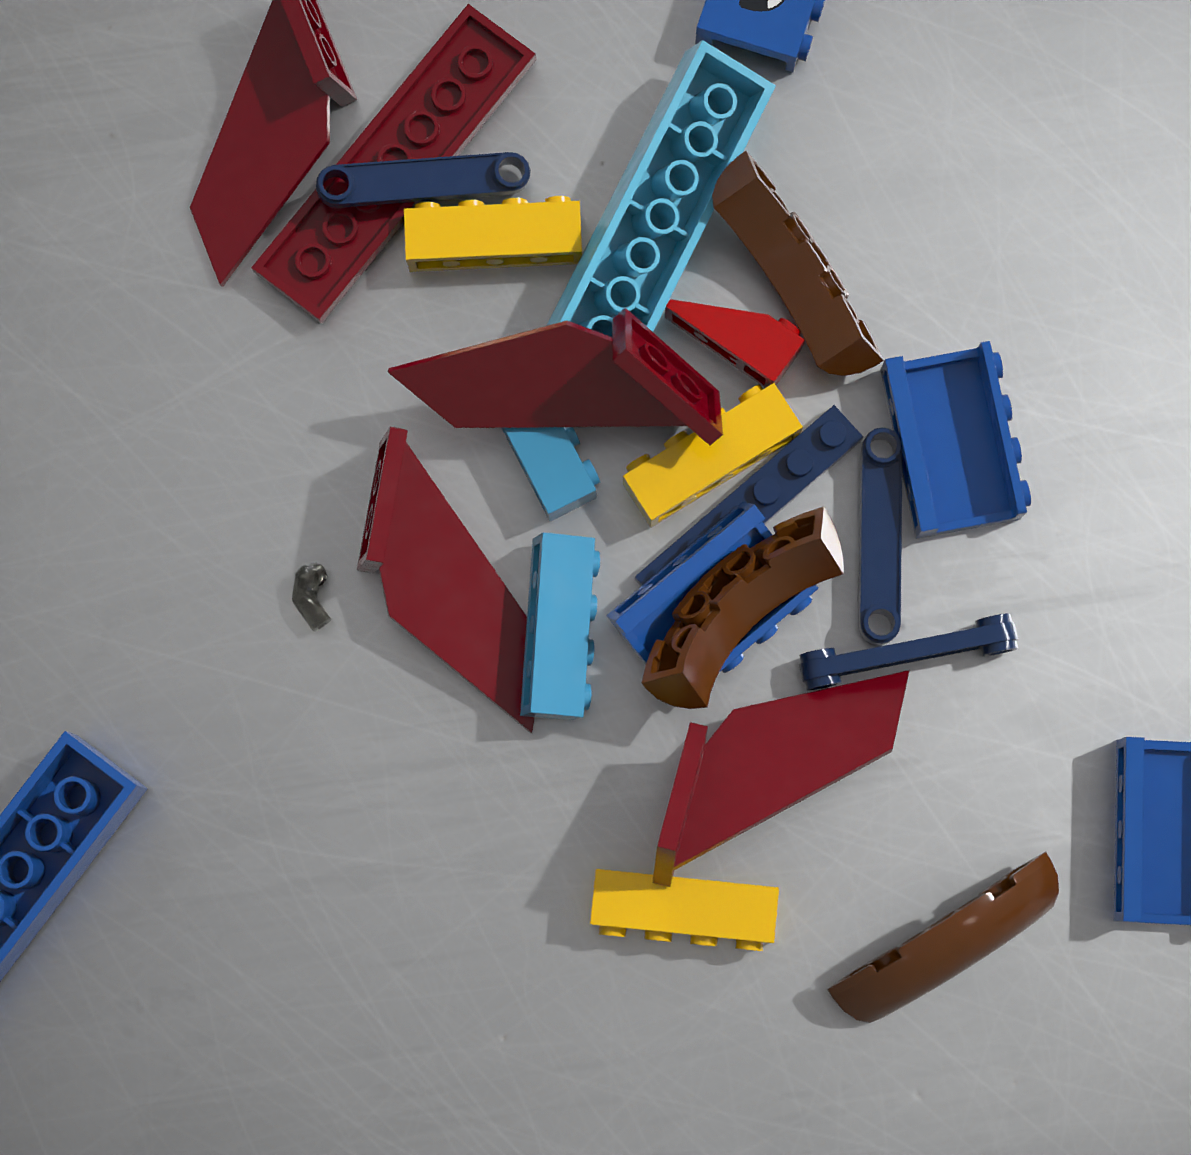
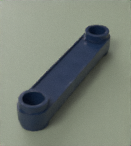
M513 152L339 164L328 166L319 173L316 180V192L318 198L324 204L335 208L512 195L519 193L525 188L529 181L531 170L527 160L518 153ZM504 165H513L519 169L522 178L517 182H507L500 176L499 168ZM336 177L344 180L348 185V189L343 194L336 196L327 193L323 185L328 179Z
M883 427L872 430L863 440L860 467L858 626L864 640L878 646L892 641L898 634L901 625L903 456L901 439L898 434L891 429ZM874 440L888 442L892 447V456L888 458L877 457L872 452L870 443ZM872 614H882L887 617L891 625L890 633L882 636L873 633L868 625L869 616Z
M1010 613L976 620L977 628L839 655H836L835 648H824L799 655L802 681L805 682L807 691L842 684L841 676L972 650L982 649L983 656L1011 652L1018 649L1015 623L1012 622Z

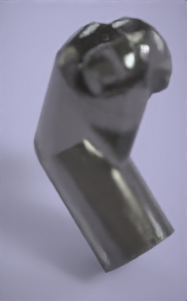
M311 563L308 566L303 565L297 570L292 592L293 604L313 632L321 629L331 621L330 616L317 600L319 586L323 585L324 581L327 580V572L319 563Z

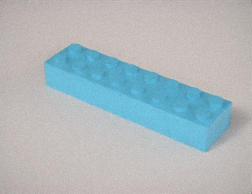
M703 40L685 51L546 326L567 320L613 337L612 319L626 308L652 332L654 331L714 211L712 194L716 181L726 166L743 153L776 85Z

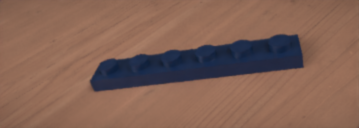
M833 405L635 576V580L640 586L645 584L742 502L755 504L765 517L762 522L764 524L768 523L858 445L864 437L841 411Z

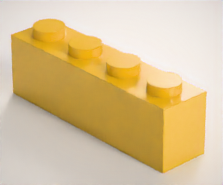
M552 196L546 198L545 202L528 203L523 198H508L503 200L501 204L484 205V202L479 200H465L459 202L458 206L441 207L440 204L435 202H421L415 204L414 208L404 209L405 255L409 272L578 264L582 256L580 200L571 201V198L567 196Z
M775 383L765 389L760 384L752 387L738 398L740 404L727 412L722 407L723 435L711 446L695 432L688 435L684 430L672 436L663 444L665 447L664 451L650 458L649 454H644L626 466L628 473L623 475V485L650 528L779 450L801 434L803 426Z
M596 869L590 924L599 925V935L626 937L627 928L645 930L644 939L672 942V933L691 935L690 944L716 947L719 937L736 939L735 949L763 951L764 942L774 943L779 887L673 877L671 886L667 887L652 883V874Z

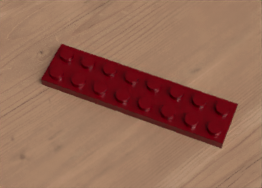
M467 4L336 165L459 156L537 60L536 53L470 4ZM336 177L328 179L323 185L327 193L336 196L343 194L348 189L347 183L341 178ZM315 189L251 268L256 275L322 324L403 225L404 209L414 208L415 204L421 202L335 208L324 204L318 198Z

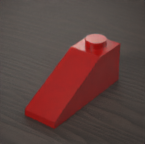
M670 299L665 307L664 318L764 388L773 383L775 385L778 384L802 351L805 341L800 337L801 331L793 323L784 318H779L777 321L768 314Z

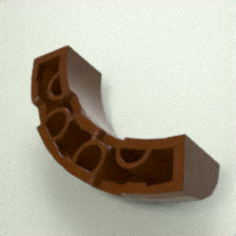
M744 151L726 166L716 181L712 194L713 208L743 242L780 295L801 331L817 367L828 374L847 376L859 374L877 366L884 360L864 321L858 319L856 312L848 302L849 293L799 216L795 212L789 213L786 205L775 192L776 186L752 156L747 151Z
M824 506L775 525L773 527L774 535L751 548L747 544L741 545L699 580L674 609L672 617L675 622L667 632L664 640H656L652 647L641 682L646 690L656 699L674 707L687 709L707 708L712 688L723 664L739 641L755 624L781 603L801 591L825 580L844 575L840 540Z
M1047 852L1013 869L979 893L977 897L926 927L922 932L911 937L899 947H893L851 971L827 989L845 1013L858 1021L871 1023L913 1002L982 960L1034 924L1054 907L1059 894L1058 874Z

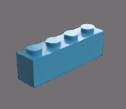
M573 427L501 428L550 522L597 498L595 485L601 483L591 461L587 459L582 462L574 447L579 445L580 441Z
M543 532L532 539L520 716L575 720L583 718L584 710L587 711L590 707L592 690L591 685L586 683L587 666H591L593 662L595 647L594 640L589 639L590 621L593 622L597 613V596L592 595L593 577H597L600 568V552L595 550V538Z

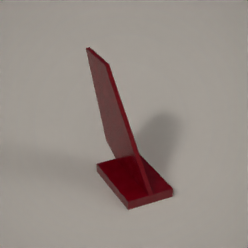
M272 0L190 205V210L216 277L222 287L330 144V98L341 107L357 101L317 0Z
M626 308L612 319L613 337L566 320L388 368V373L454 428L688 426L709 446L723 435L719 390Z
M390 426L379 443L357 570L373 574L379 570L388 617L524 729L532 733L535 717L520 716L527 616L407 444L408 430Z
M910 670L733 709L706 744L708 726L690 722L657 845L652 883L670 887L676 869L891 753Z

